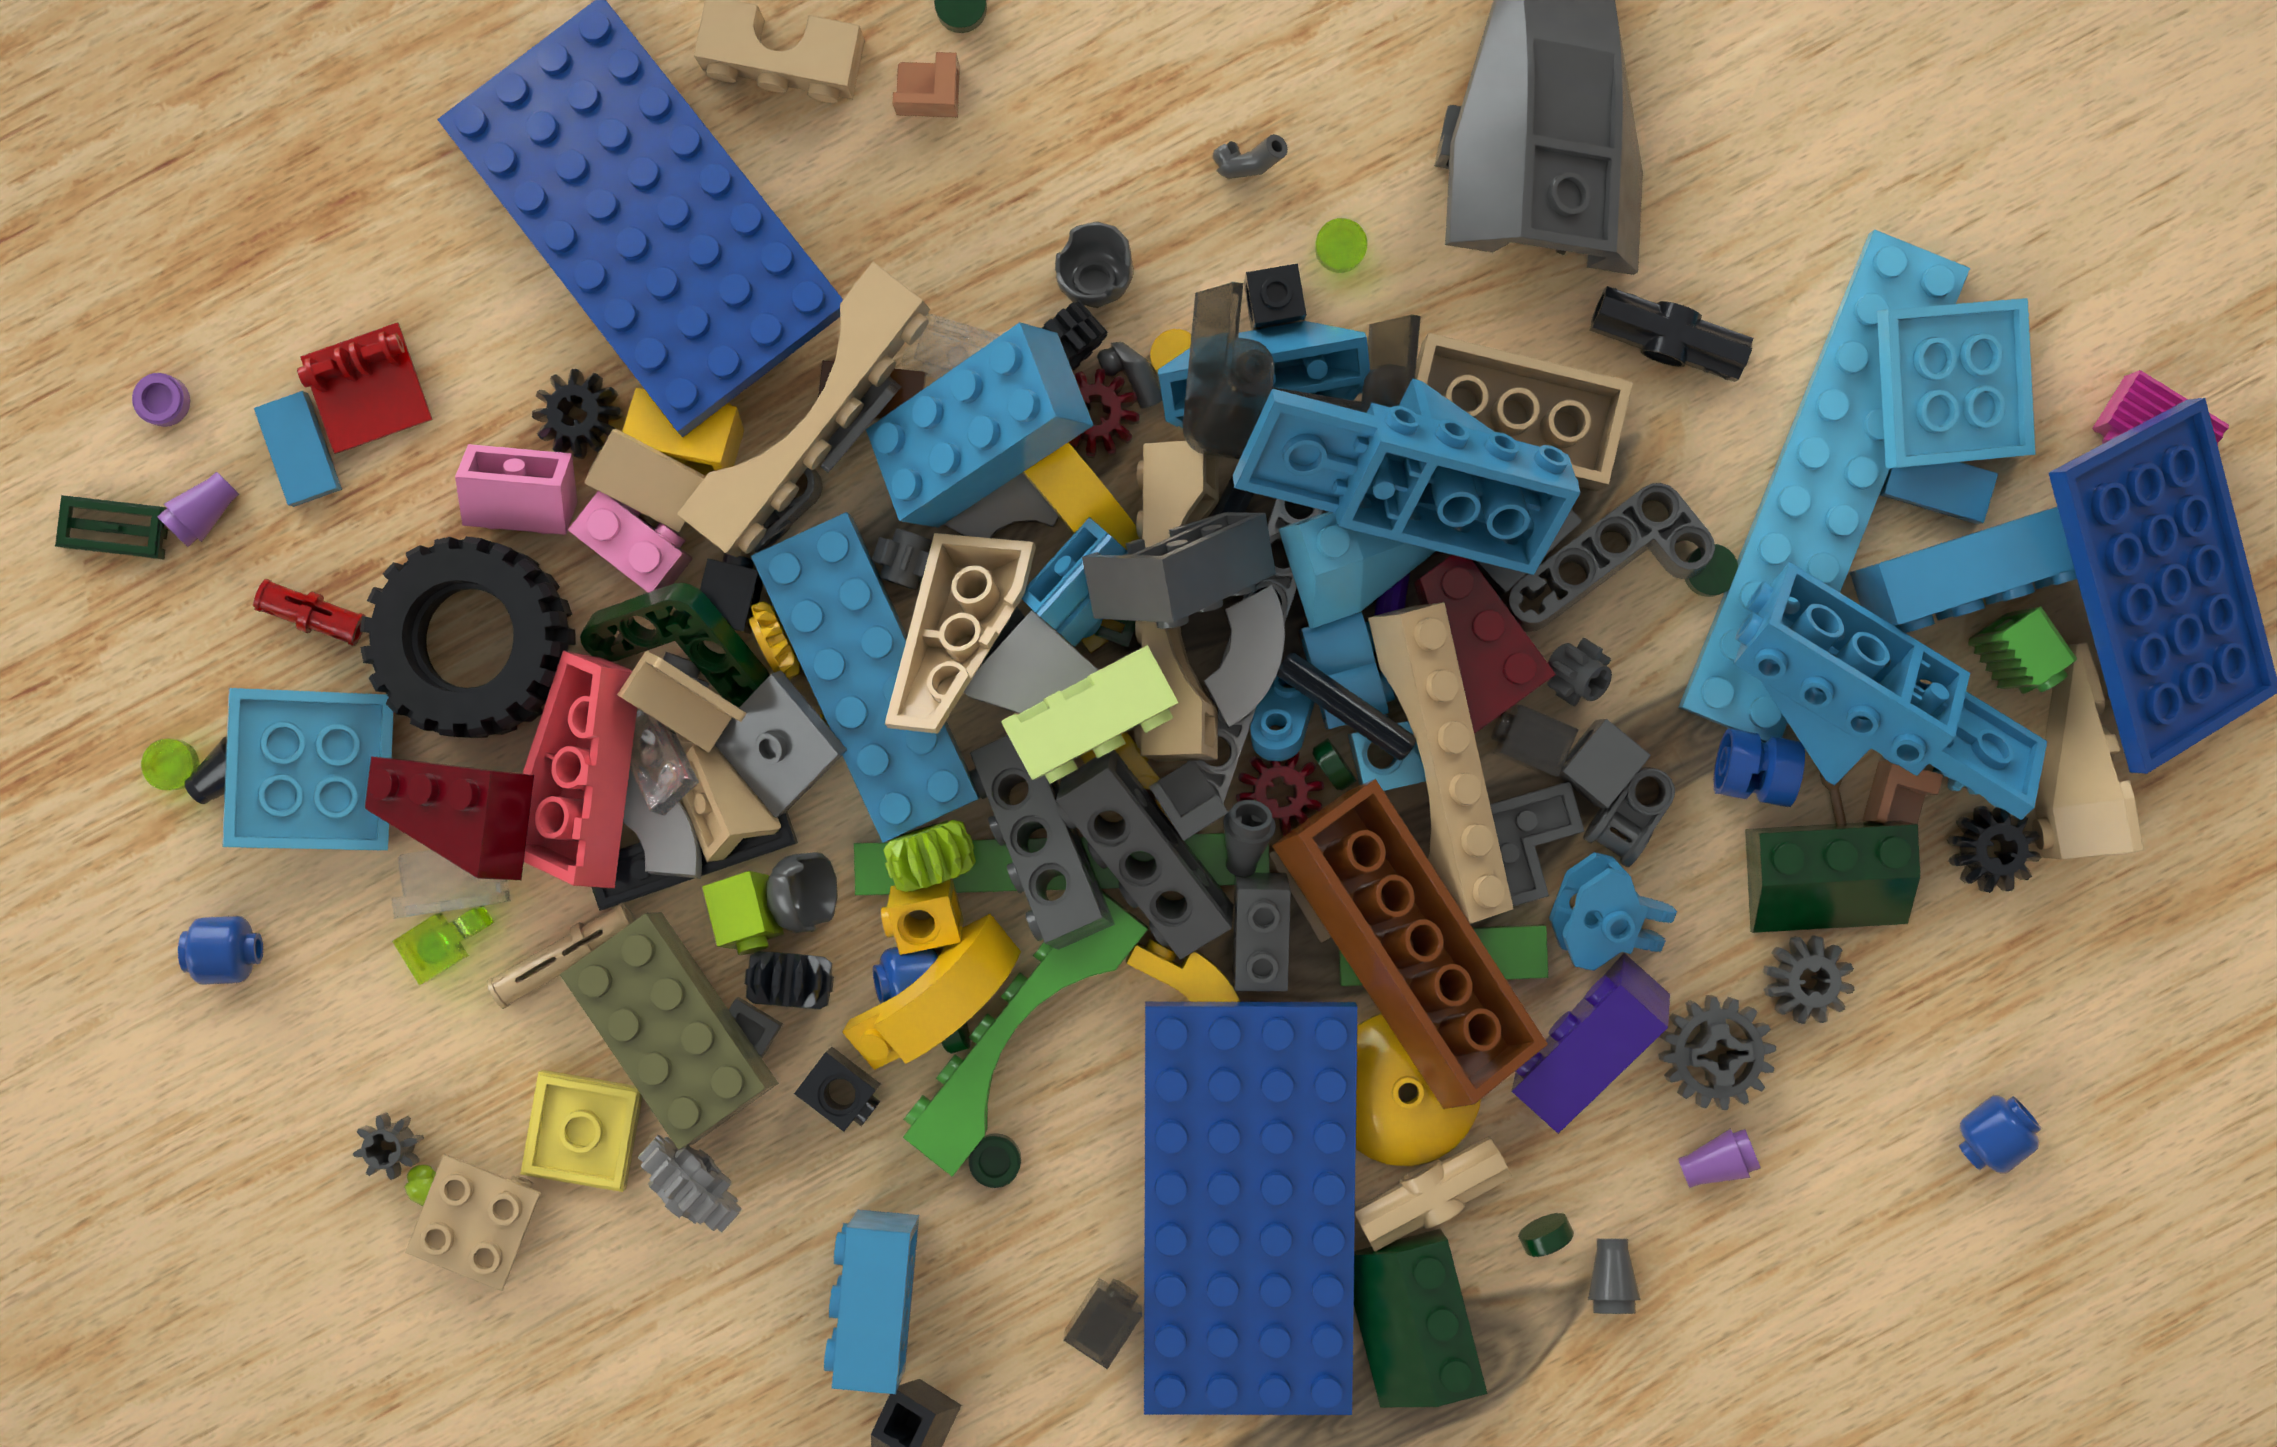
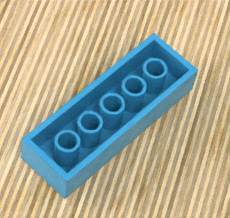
M845 512L751 555L831 731L847 749L842 756L882 843L980 799L981 797L972 782L968 766L947 721L938 734L891 729L885 725L907 634L882 579L879 578L880 575L876 566L871 561V555L854 518Z

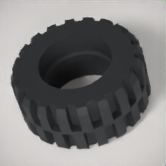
M466 536L465 539L458 540L446 537L436 539L432 547L428 548L419 545L406 552L407 562L403 565L393 562L385 570L383 575L388 579V582L383 589L373 587L367 599L368 602L375 604L372 618L362 616L360 632L369 633L370 646L360 648L363 663L373 664L375 673L369 677V680L376 692L387 694L389 698L386 705L395 714L409 717L411 725L424 731H434L443 736L463 738H488L489 735L494 734L504 735L518 730V724L532 722L542 714L541 706L547 700L562 652L568 651L569 645H576L575 629L568 627L567 617L573 615L568 600L560 598L557 592L560 586L551 574L545 573L539 568L540 564L525 554L513 550V548L482 538ZM462 590H482L498 598L505 605L510 615L514 634L512 651L504 668L490 682L478 687H458L443 680L431 664L427 651V631L433 614L451 595Z

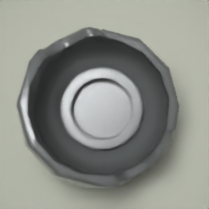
M1098 221L1079 225L1071 229L1067 244L1061 252L1056 254L1055 259L1056 279L1060 290L1072 302L1076 303L1080 300L1085 306L1099 308L1118 300L1129 287L1134 274L1128 239L1115 226Z
M818 852L800 853L787 856L776 864L772 869L771 875L768 877L766 899L767 908L777 925L793 933L813 932L816 930L815 925L829 922L834 916L838 897L837 877L831 861L826 856Z

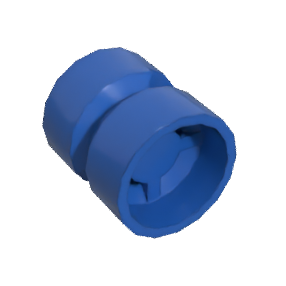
M1731 728L1727 729L1720 742L1715 762L1713 779L1715 794L1747 799L1752 793H1756L1759 802L1791 807L1797 798L1802 783L1805 766V748L1800 741L1770 737L1766 743H1763L1757 733Z

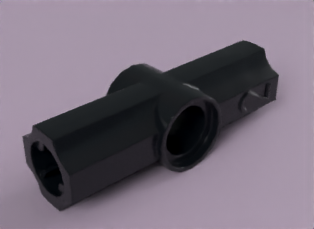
M1609 286L1602 292L1590 326V331L1640 348L1644 356L1656 362L1674 367L1688 365L1733 382L1739 380L1748 363L1754 339L1701 320L1702 315L1699 312L1684 305L1668 301H1660L1656 304Z

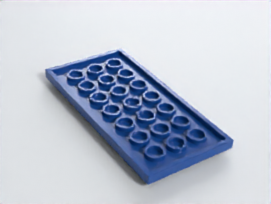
M606 0L593 1L437 119L682 437L840 317L842 297Z
M1145 1001L1144 1415H1352L1358 1008L1356 1002Z

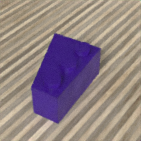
M1623 953L1603 977L1589 989L1571 1012L1568 1011L1555 1022L1548 1033L1549 1037L1546 1039L1548 1045L1515 1071L1511 1092L1559 1134L1668 1028L1670 993L1628 955Z

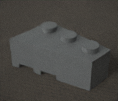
M1224 512L1170 529V538L1147 548L1144 539H1137L1126 543L1127 554L1101 555V553L1096 552L1082 557L1093 617L1095 619L1156 622L1157 628L1160 629L1185 625L1189 622V615L1195 612L1218 609L1223 606V599L1229 596L1251 593L1257 589L1256 583L1276 574L1265 513Z

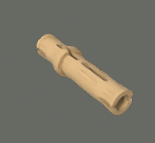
M620 903L616 908L586 925L579 922L572 926L569 935L531 955L497 977L487 980L488 990L494 1001L504 1009L519 998L549 983L634 922L636 919L625 903ZM603 931V934H602V935H600V936H598L597 938L591 940L590 942L585 943L584 945L578 947L576 950L570 952L571 949L577 947L578 945L582 944L583 942H586V941L590 940L591 938H593L594 936H596L597 934H599V933H601V932ZM556 959V961L552 964L548 965L547 967L541 969L535 974L524 979V977L528 974L532 973L533 971L539 969L540 967Z

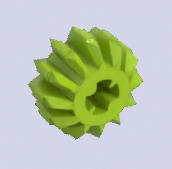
M946 820L902 834L900 837L891 839L883 849L889 877L893 879L897 890L905 892L928 888L932 885L957 878L959 875L969 872L976 862L973 853L975 848L971 836L967 834L963 822L957 820Z

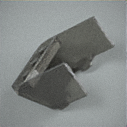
M1231 282L1195 293L1183 433L1189 446L1198 453L1240 460L1272 389L1367 413L1371 403L1387 407L1399 406L1411 380L1415 379L1421 316L1411 314L1369 324L1368 353L1370 372L1364 380L1362 400L1359 402L1273 387L1274 361L1269 350L1258 341L1238 338L1243 283Z

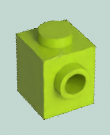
M747 871L702 886L717 947L736 949L738 955H747L767 949L769 947L768 939L784 935L783 928L776 924L767 908L766 886L769 875Z

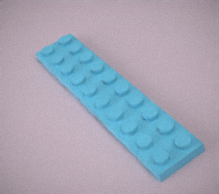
M1875 229L1868 234L1738 557V569L1730 589L1724 592L1678 708L1729 729L1757 733L1764 743L1770 737L1782 738L1788 724L1787 720L1762 682L1734 664L1741 642L1735 639L1736 634L1745 619L1752 613L1746 609L1747 603L1762 582L1770 585L1789 562L1836 591L1841 592L1890 469L1886 468L1877 311L1956 304L1970 270L1969 267ZM1793 597L1788 598L1789 601L1798 602V600Z

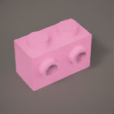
M468 444L455 476L462 526L529 531L541 534H567L577 505L572 453Z
M598 491L569 527L568 531L649 593L674 584L693 559L680 548L686 540L662 523H659L656 528L652 527L640 517L641 513Z

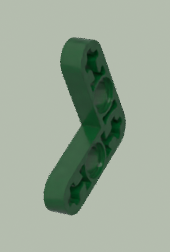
M674 583L601 609L592 614L580 635L581 644L585 651L591 656L604 658L611 662L675 641L722 698L738 708L770 676L767 669L708 597L691 584ZM673 607H674L676 610H674L673 614L670 615V613H671V611H672V609H673ZM633 616H640L649 620L656 629L652 630L641 626L635 621ZM617 631H619V634L616 638L614 635ZM703 641H712L720 645L726 653L720 654L710 650Z

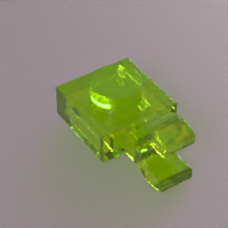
M484 905L467 911L451 923H448L443 913L440 912L429 917L392 942L417 983L422 985L467 958L469 955L461 942L486 929L494 921Z

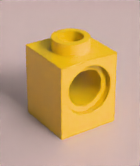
M953 879L915 891L905 892L897 890L895 885L890 887L888 904L885 907H881V918L887 938L895 937L900 955L961 943L964 919ZM915 910H922L928 912L932 917L927 920H918L909 913Z

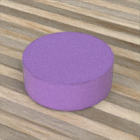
M152 373L143 377L136 384L133 390L132 403L141 419L157 426L168 427L179 423L186 416L190 407V395L186 386L177 378L164 373Z

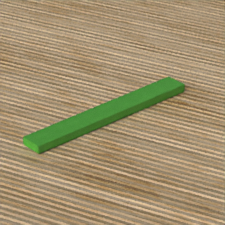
M1225 833L1194 834L1184 840L1218 885H1234L1235 875L1226 868ZM1080 837L1100 888H1119V881L1108 867L1103 869L1095 862L1089 852L1088 841L1085 837ZM1029 838L1028 849L1030 853L1041 850L1046 844L1047 838ZM996 839L972 840L975 848L973 853L976 862L969 872L953 878L956 893L1017 891L1007 871V865L1013 861L1006 844L1000 846ZM889 842L854 843L855 895H889L890 887L895 885L893 879L889 877L885 865L887 861L883 851ZM1269 844L1262 854L1255 872L1270 873ZM1136 851L1130 854L1138 861H1150L1154 858L1151 854L1144 851ZM1064 875L1053 878L1049 882L1047 890H1066Z

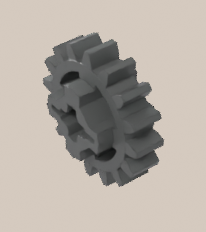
M1706 995L1705 1008L1703 1009L1691 1000L1686 1002L1689 1015L1683 1018L1672 1013L1669 1018L1677 1027L1675 1032H1663L1660 1035V1038L1671 1044L1670 1050L1658 1054L1660 1060L1672 1063L1673 1068L1664 1074L1666 1080L1671 1083L1682 1080L1683 1082L1679 1086L1677 1093L1687 1099L1697 1092L1696 1104L1702 1108H1707L1712 1098H1714L1717 1107L1721 1110H1728L1730 1104L1729 1097L1732 1096L1744 1105L1749 1103L1745 1090L1752 1087L1762 1092L1765 1086L1758 1079L1760 1072H1774V1067L1764 1062V1055L1775 1052L1776 1045L1763 1042L1761 1038L1771 1030L1769 1025L1763 1022L1752 1024L1757 1011L1747 1006L1738 1013L1739 1000L1727 997L1722 1007H1720L1717 997L1713 995ZM1726 1019H1730L1739 1025L1747 1039L1733 1037L1730 1034L1729 1024H1726ZM1700 1024L1699 1033L1690 1043H1686L1690 1033ZM1716 1041L1723 1046L1734 1049L1726 1051L1725 1054L1718 1055V1063L1705 1056H1701L1702 1054H1708V1051L1715 1050L1717 1046ZM1744 1062H1748L1742 1074L1735 1079L1734 1074ZM1687 1066L1701 1067L1705 1072V1080L1708 1081L1709 1086L1695 1080Z

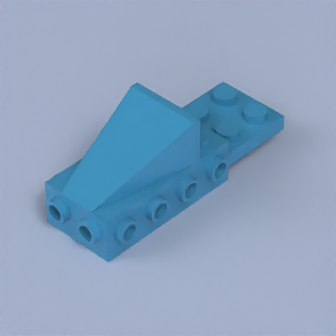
M1416 379L1411 380L1399 406L1387 407L1371 403L1367 413L1272 389L1233 473L1234 488L1333 512L1336 514L1338 527L1532 575L1537 571L1581 493L1579 481L1575 477L1568 454L1550 445L1539 447L1516 441L1507 434L1494 432L1423 381Z
M1791 562L1787 564L1770 585L1762 582L1756 588L1746 606V609L1752 613L1745 619L1735 637L1741 644L1734 664L1762 682L1826 781L1835 786L1870 749H1873L1890 763L1901 766L1915 776L1928 764H1931L1949 779L1957 780L1983 796L1993 806L2004 809L2020 820L2035 808L2048 741L1968 693L1966 690L1970 672ZM1793 597L1797 599L1798 602L1789 601L1788 598ZM1920 680H1928L1932 682V684L1922 683Z

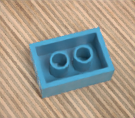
M858 1209L849 1223H843L842 1232L837 1233L834 1264L843 1265L842 1275L838 1276L837 1286H832L829 1318H838L837 1327L833 1329L832 1339L828 1338L824 1358V1371L833 1372L831 1389L896 1394L906 1366L919 1215Z

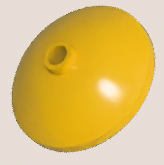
M1380 1013L1362 1021L1357 1025L1356 1149L1373 1160L1395 1166H1414L1428 1163L1454 1149L1473 1126L1480 1108L1481 1099L1474 1105L1443 1109L1383 1015ZM1405 1083H1412L1417 1088V1094L1411 1101H1403L1398 1096L1399 1088Z

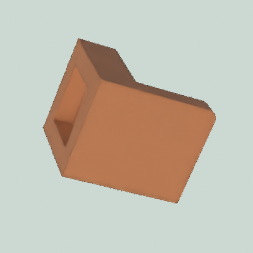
M936 52L935 63L900 62L898 64L897 92H893L892 101L896 115L958 118L960 65L957 53Z
M1879 761L1862 820L1886 824L1887 821L1901 820L1918 824L1925 795H1938L1943 775L1923 769L1915 776L1899 765L1892 764L1889 761Z

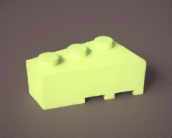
M1147 645L1090 674L1087 678L1063 691H1058L1044 698V701L1016 715L1015 713L1005 718L1001 723L1031 779L1037 780L1045 775L1049 784L1078 770L1074 759L1093 750L1098 759L1126 744L1121 734L1139 724L1144 732L1147 733L1173 719L1169 708L1177 705L1179 702Z

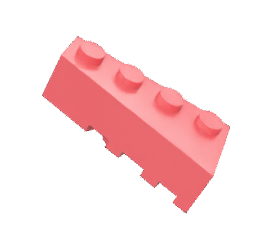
M563 651L522 773L534 775L524 862L573 886L615 889L637 716V707L617 694L633 670L604 658Z

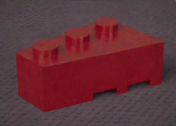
M1451 555L1414 582L1421 605L1445 603L1474 734L1556 675L1472 559Z
M371 756L365 809L478 879L522 880L534 775Z

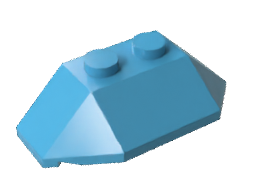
M1309 321L1202 339L1157 370L1166 422L1176 427L1180 426L1192 435L1204 439L1220 449L1247 445L1272 389L1348 408L1359 393H1363L1372 385L1365 332Z

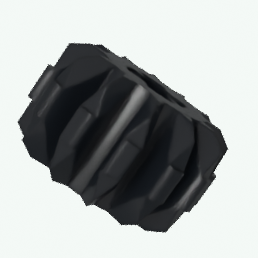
M572 369L569 374L568 385L560 376L556 374L551 376L550 381L556 391L551 395L545 390H538L536 397L546 403L547 406L546 408L532 411L533 419L547 422L538 431L539 438L543 441L554 439L552 448L554 452L565 453L571 447L573 456L578 459L585 458L588 443L594 451L599 453L600 449L602 450L604 446L600 437L603 433L609 436L611 431L616 429L608 424L609 420H618L623 417L622 409L608 406L617 398V391L612 387L601 389L603 378L596 373L590 375L585 381L580 370ZM573 406L579 409L582 408L587 412V417L582 423L569 416V411Z
M1977 806L1973 811V820L1967 817H1960L1956 820L1959 829L1964 834L1963 836H1949L1947 839L1948 844L1960 846V853L1951 856L1948 861L1952 866H1965L1960 880L1968 884L1977 881L1979 890L1989 893L1994 890L1996 885L2002 891H2012L2015 886L2014 877L2020 880H2029L2032 875L2025 862H2038L2042 857L2036 851H2029L2028 844L2036 842L2040 835L2036 831L2023 832L2028 818L2025 816L2020 820L2014 815L2010 817V813L2002 808L1995 807L1991 812L1986 806ZM1990 840H1999L2000 852L1994 851V854L1998 857H1989L1987 854V846H1994V843Z
M758 951L750 955L749 966L746 969L744 983L746 985V998L753 1004L822 1009L828 1005L830 992L833 991L834 976H832V963L827 958L821 956Z

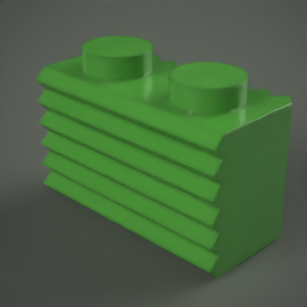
M2041 606L2017 612H2008L1970 637L1968 642L1969 646L1975 647L1974 654L1981 655L1980 662L1987 664L1985 671L1992 672L1991 679L1998 680L1997 688H2018L2022 694L2030 692L2035 688L2039 692H2044L2059 684L2068 676L2065 668L2077 660Z

